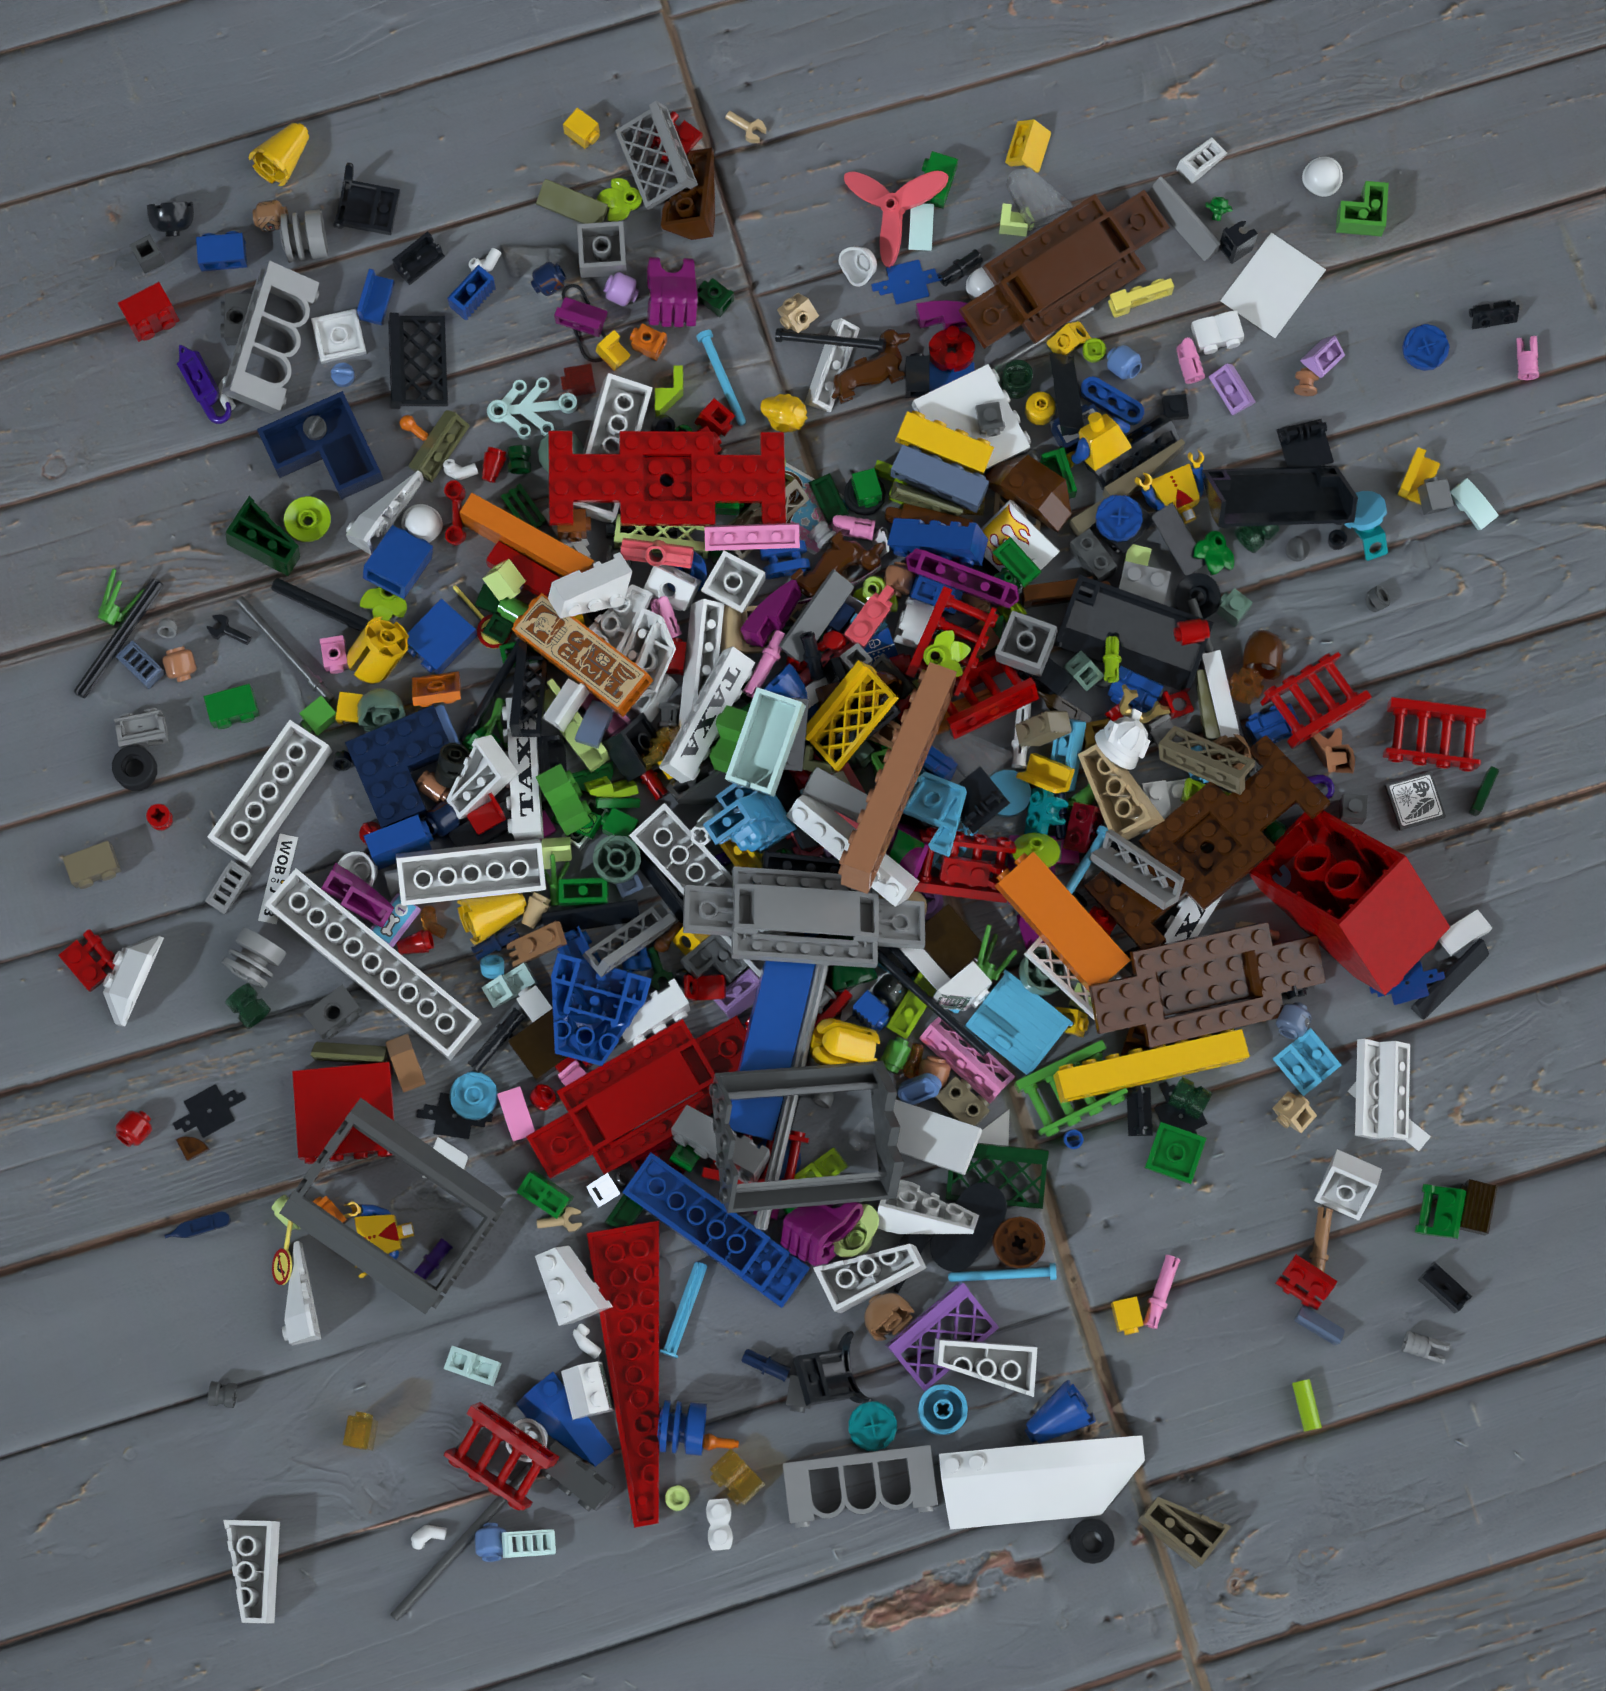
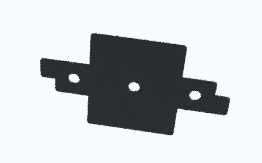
M1167 1082L1159 1084L1167 1102L1155 1107L1160 1122L1197 1134L1196 1129L1208 1124L1193 1092L1179 1096L1175 1085L1168 1086Z
M215 1084L185 1100L184 1103L190 1114L175 1121L173 1125L176 1130L182 1128L184 1132L197 1126L201 1136L205 1138L234 1122L235 1119L229 1108L244 1101L246 1097L243 1092L237 1094L235 1090L222 1096Z
M440 1093L438 1106L425 1104L424 1110L418 1109L416 1115L417 1118L436 1120L434 1134L464 1139L470 1138L471 1126L485 1127L486 1122H492L493 1114H489L479 1122L477 1120H467L459 1116L451 1105L450 1094Z

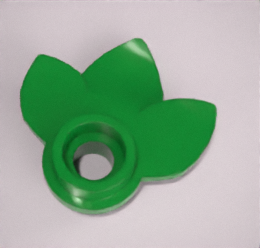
M1219 531L1209 532L1204 540L1198 541L1195 545L1194 557L1199 559L1205 558L1210 575L1219 573L1223 567L1230 571L1233 570L1234 555L1226 546L1225 537Z

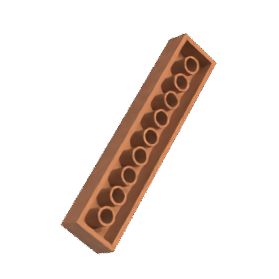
M931 662L927 670L922 669L918 679V689L912 691L909 700L911 703L910 707L903 712L901 728H897L894 733L892 749H887L883 760L885 762L883 769L879 768L875 778V788L870 789L868 793L866 809L860 811L857 823H859L857 830L853 829L848 841L850 844L848 851L844 850L839 861L841 866L838 872L841 875V885L866 894L869 893L953 697L956 671Z

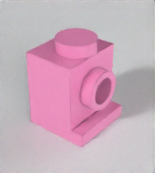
M344 636L319 639L326 672L338 674L344 672V669H348V653ZM338 652L336 657H330V653Z

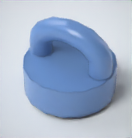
M338 363L331 369V378L337 386L347 387L353 383L355 373L349 364Z

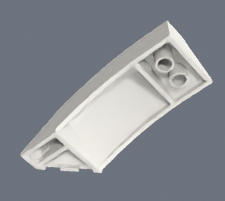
M1143 1436L1068 1441L939 1454L941 1480L950 1529L1102 1515L1137 1469L1144 1463Z

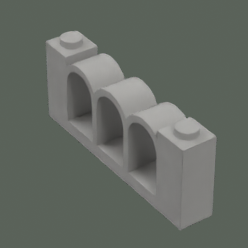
M272 261L261 265L221 394L269 414L277 413L285 407L287 389L282 386L288 383L292 371L287 358L297 353L300 348L301 338L296 328L301 327L307 322L310 314L309 305L315 303L319 296V290L317 289L320 282ZM269 293L283 298L294 305L297 312L294 323L264 312ZM260 323L279 330L285 335L288 342L285 353L254 342ZM251 353L268 359L276 365L279 373L276 383L268 382L245 372Z
M931 1445L783 1463L790 1524L795 1523V1528L809 1527L810 1521H815L814 1515L822 1519L837 1517L844 1507L854 1514L864 1515L872 1512L879 1502L889 1510H901L912 1503V1508H918L919 1513L933 1511V1506L938 1505ZM906 1459L910 1495L904 1503L892 1505L883 1498L881 1492L878 1462ZM872 1463L876 1491L875 1501L869 1508L857 1509L848 1502L843 1467ZM838 1467L841 1504L835 1512L829 1514L822 1513L814 1507L812 1502L809 1471Z

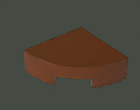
M180 1137L176 1139L187 1161L210 1150L204 1142L194 1137Z

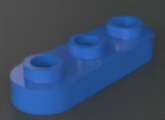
M1088 377L1082 382L1080 392L1082 397L1110 415L1129 423V425H1136L1143 419L1144 407L1137 400L1097 377ZM1094 388L1096 392L1091 394L1088 392V389ZM1108 400H1114L1116 404L1110 405ZM1133 411L1136 416L1130 417L1128 412Z

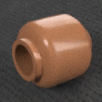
M894 562V565L887 566L883 581L886 585L895 589L894 592L897 598H901V595L910 594L916 575L908 571L907 564Z
M184 646L166 651L167 655L163 657L162 661L167 677L170 679L176 678L177 682L191 679L190 674L197 670L192 651L185 649Z
M927 1056V1059L920 1061L917 1076L924 1073L933 1074L940 1079L941 1088H944L948 1084L951 1067L944 1058Z

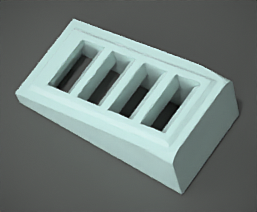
M554 1529L503 1532V1558L555 1554ZM522 1536L525 1537V1551H523ZM532 1536H535V1551H533ZM512 1537H515L516 1552H513Z

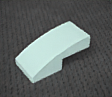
M923 203L920 206L911 208L908 250L932 251L934 204Z
M1465 478L1450 490L1451 497L1460 511H1465L1477 530H1482L1499 516L1484 495L1468 478Z
M522 963L481 988L492 1007L496 1008L518 996V993L528 986L532 988L538 982L527 963Z
M452 1346L444 1369L494 1386L502 1363Z

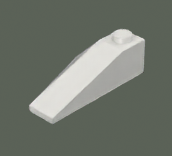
M416 471L360 514L356 521L352 520L346 529V536L349 542L372 555L424 481L422 473Z
M631 584L627 589L624 604L609 608L602 615H598L589 629L623 653L642 608H648L653 593Z
M900 1179L896 1199H885L879 1203L877 1212L879 1225L877 1229L896 1234H973L979 1215L955 1203L947 1204L939 1200V1195L935 1193L929 1195L921 1191L919 1185Z
M300 1241L294 1242L292 1273L289 1279L284 1319L286 1326H282L284 1340H289V1344L292 1346L321 1339L303 1244Z

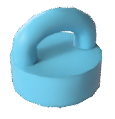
M488 955L481 959V973L484 977L495 979L500 975H504V959L501 956Z

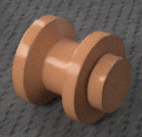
M1302 368L1301 371L1296 372L1295 378L1300 380L1299 385L1294 387V393L1301 396L1316 395L1318 389L1313 386V383L1319 377L1309 368Z

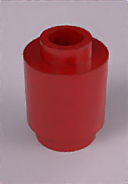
M1197 618L1177 622V627L1173 628L1175 641H1180L1181 646L1204 642L1205 639L1210 638L1209 625L1206 619L1201 620Z

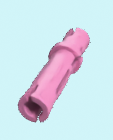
M776 630L767 648L763 649V655L743 689V693L746 696L754 697L756 688L762 687L774 663L779 661L781 657L779 654L782 651L779 644L784 639L785 633Z
M1165 1255L1152 1298H1149L1147 1302L1149 1307L1143 1321L1144 1326L1152 1329L1158 1328L1163 1309H1166L1168 1305L1166 1300L1181 1261L1179 1258L1175 1259L1174 1256Z

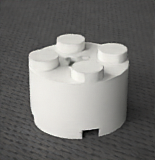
M908 597L905 602L907 605L906 609L902 610L894 634L896 637L893 639V642L916 649L935 606Z

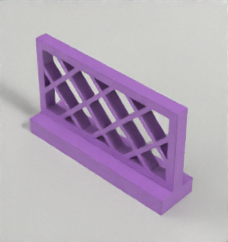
M958 1282L885 1346L894 1354L922 1390L926 1391L951 1369L934 1363H920L921 1349L934 1350L935 1348L932 1346H922V1335L926 1332H936V1339H939L940 1333L953 1334V1340H957V1334L970 1335V1341H974V1336H980L975 1341L983 1342L999 1327L970 1293L963 1282ZM966 1298L973 1304L972 1315L959 1314L960 1303ZM955 1308V1313H949ZM976 1309L982 1316L976 1315ZM955 1316L954 1331L940 1330L943 1317ZM958 1317L972 1318L971 1332L957 1331ZM976 1318L985 1319L991 1326L984 1333H974ZM937 1323V1329H931ZM918 1340V1345H912L915 1341ZM907 1348H918L916 1363L906 1362L901 1353ZM910 1365L916 1366V1371H914L910 1367ZM920 1366L933 1367L932 1378L924 1384L919 1377ZM937 1368H942V1369L936 1374Z

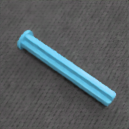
M695 1262L664 1349L659 1351L664 1355L678 1359L676 1353L707 1269L706 1264Z

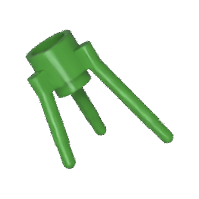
M115 568L111 571L102 605L97 616L100 620L113 626L116 621L120 623L123 621L125 615L131 610L145 590L142 589L120 613V607L115 605L114 602L122 584L121 580L117 582L109 600L116 575Z
M988 924L976 965L991 981L992 979L997 981L1002 971L1018 953V950L1014 949L995 971L996 965L989 963L998 934L993 935L985 955L991 931V925Z

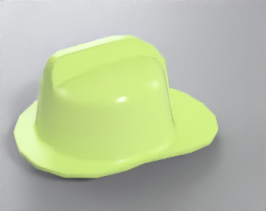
M862 1204L864 1212L856 1226L841 1241L832 1243L834 1244V1252L837 1255L850 1258L863 1255L870 1249L872 1237L879 1225L878 1213L872 1206Z

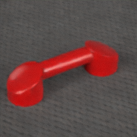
M452 480L444 487L445 495L452 500L453 526H450L445 532V538L451 545H460L466 539V533L462 530L460 515L466 491L460 482Z
M830 631L824 635L822 641L817 643L818 650L822 652L830 648L834 651H840L846 645V637L838 631ZM789 656L786 660V666L790 663L798 674L807 665L804 660L803 662H798Z

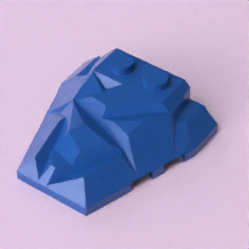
M557 953L551 974L555 1054L603 1066L626 1028L629 1027L639 1009L644 1005L652 978L617 968L600 977L587 960Z

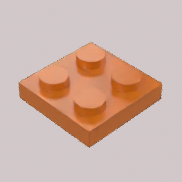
M459 671L412 678L413 706L428 707L433 703L443 702L449 704L454 703L456 700H461Z

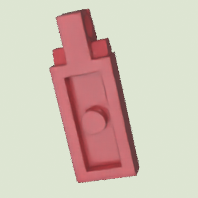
M886 585L880 595L875 592L851 623L844 636L854 643H859L864 649L890 613L893 603L889 600L894 595L895 589Z

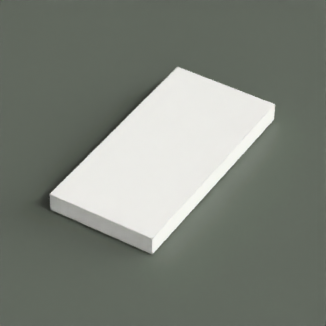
M895 1100L893 1111L900 1125L897 1142L899 1152L965 1175L983 1130L941 1114Z

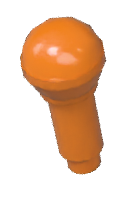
M405 415L400 419L401 429L411 431L422 441H425L429 436L426 431L416 424L412 416Z
M711 1433L703 1435L702 1447L707 1451L716 1448L734 1449L739 1446L738 1440L717 1438V1436Z

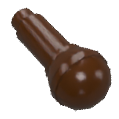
M678 921L665 935L658 937L654 941L656 951L664 953L669 950L671 941L683 927L682 923Z

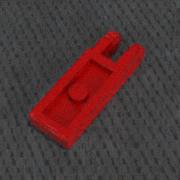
M944 855L939 879L996 888L995 885L999 880L989 878L990 872L1001 874L1005 869L1010 870V868L991 864L989 861L951 855L947 857Z

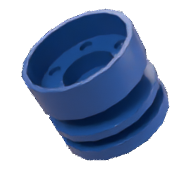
M664 1401V1406L659 1414L657 1433L660 1452L666 1453L668 1442H672V1453L677 1452L679 1443H684L685 1454L702 1456L707 1404L690 1403L688 1412L682 1413L680 1401H677L675 1412H671V1401Z

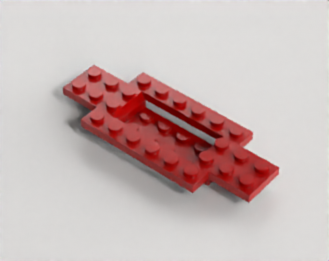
M737 1015L696 1039L693 1038L684 1020L681 1019L606 1062L603 1066H599L556 1091L568 1113L526 1136L549 1178L556 1177L592 1155L604 1175L630 1162V1160L673 1137L671 1128L686 1105L707 1116L713 1114L709 1086L713 1083L714 1074L738 1072L747 1032Z

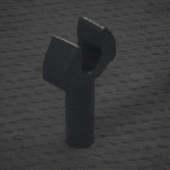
M220 614L212 616L216 622L222 624L219 629L207 626L213 638L218 640L221 636L227 635L241 643L249 644L251 637L230 627L227 616Z

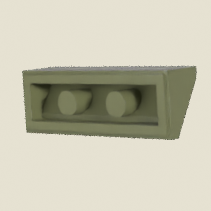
M548 179L544 180L536 205L582 224L603 223L608 213L607 204Z
M446 410L409 464V467L415 472L420 471L426 480L433 482L442 469L444 461L450 457L470 425L456 412Z
M899 482L893 483L890 495L892 499L954 516H959L963 513L962 506L929 492Z
M1197 670L1195 683L1203 738L1214 741L1221 737L1206 670Z
M316 1042L311 1051V1056L314 1060L366 1064L382 1063L387 1060V1047Z

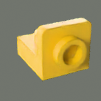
M1055 1007L1074 1023L1072 1026H1068L1064 1033L1083 1038L1089 1026L1088 1015L1077 1009Z

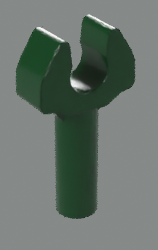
M654 947L647 949L654 970L650 984L653 989L659 992L658 980L665 978L668 986H670L668 982L674 979L672 972L663 970L658 952Z

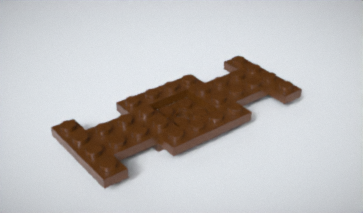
M1267 735L1250 747L1253 759L1262 768L1245 781V790L1241 795L1232 792L1227 796L1216 784L1208 782L1164 819L1165 821L1159 823L1139 840L1140 845L1153 858L1185 878L1179 900L1185 895L1189 896L1202 911L1276 850V847L1262 831L1295 803L1311 819H1314L1330 805V800ZM1210 843L1215 848L1213 852L1206 854L1201 851L1202 845ZM1147 865L1150 874L1157 876L1154 868ZM1103 871L1084 886L1085 890L1140 949L1166 943V938L1152 923L1173 905L1163 910L1123 883L1117 887ZM1166 877L1168 885L1174 889L1175 882Z

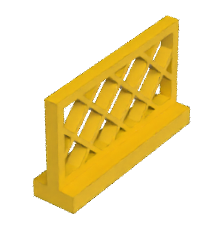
M859 660L810 719L806 727L805 740H808L834 770L838 772L899 699L876 674L877 671L872 666ZM873 679V690L866 691L867 684ZM886 693L889 698L883 705H879V694ZM873 695L872 707L865 708V696ZM859 697L858 709L851 710V704ZM872 712L871 720L864 724V713ZM858 714L857 725L850 726V715ZM844 716L843 727L836 728V723ZM857 730L855 740L849 742V731ZM843 732L842 743L835 744V734ZM829 734V744L822 746L820 744L821 741ZM842 748V756L836 762L834 760V750Z

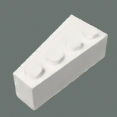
M912 1244L844 1261H837L824 1266L813 1267L834 1312L838 1313L851 1309L927 1268L917 1247Z
M935 1338L934 1364L1034 1397L1037 1347Z

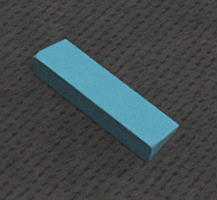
M1069 719L1071 733L1053 741L1051 753L1052 760L1075 769L1068 792L1075 791L1080 764L1077 754L1082 752L1086 729L1085 721Z

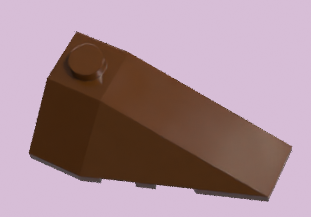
M713 148L690 151L687 157L698 185L692 189L686 187L671 196L669 202H665L662 210L661 228L690 240L713 237L714 150Z

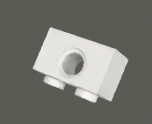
M660 565L653 566L643 589L652 592V598L658 599L661 596H667L673 609L685 611L691 606L702 581L673 566ZM667 584H673L676 592L670 591Z

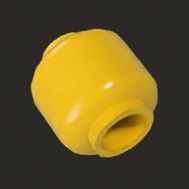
M1046 392L1033 393L1027 399L1025 405V415L1035 425L1049 423L1053 419L1056 410L1054 398Z

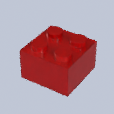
M160 282L118 302L138 342L150 340L157 332L163 329L169 330L180 321Z

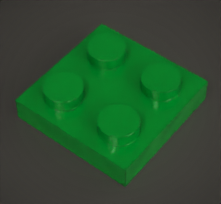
M1160 1122L1145 1169L1191 1185L1207 1138Z

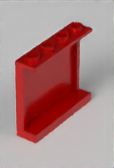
M390 1062L292 1071L298 1158L301 1161L305 1160V1164H313L360 1098L395 1121L391 1078L393 1071ZM353 1127L330 1159V1162L343 1161L345 1156H353V1159H366L368 1154L378 1153V1157L392 1156V1153Z

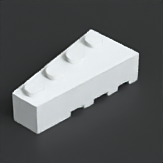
M223 1520L224 1527L227 1530L228 1549L231 1552L233 1563L232 1571L236 1580V1594L241 1622L274 1623L280 1522Z

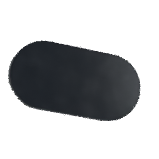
M980 1182L972 1184L963 1191L955 1203L979 1215L973 1234H933L930 1242V1252L933 1260L941 1268L956 1272L971 1266L1004 1220L1007 1212L1006 1198L999 1188L990 1183Z

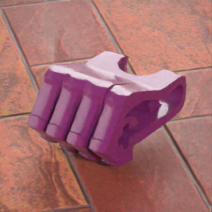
M649 257L647 266V284L650 290L647 310L649 324L659 325L660 321L661 326L671 327L672 322L674 327H683L685 322L686 326H696L698 296L694 259L684 258L681 270L676 273H669L662 268L659 257Z
M859 1202L844 1203L841 1207L834 1209L832 1207L834 1204L797 1207L784 1218L781 1246L789 1249L791 1254L798 1256L801 1260L808 1261L811 1265L828 1264L836 1256L834 1244L832 1243L841 1241L856 1226L864 1212L862 1204Z

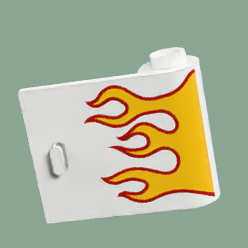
M1009 500L981 528L988 538L984 557L999 571L1002 568H1006L993 554V551L1011 537L1041 570L1060 550L1026 518L1025 512L1012 500Z

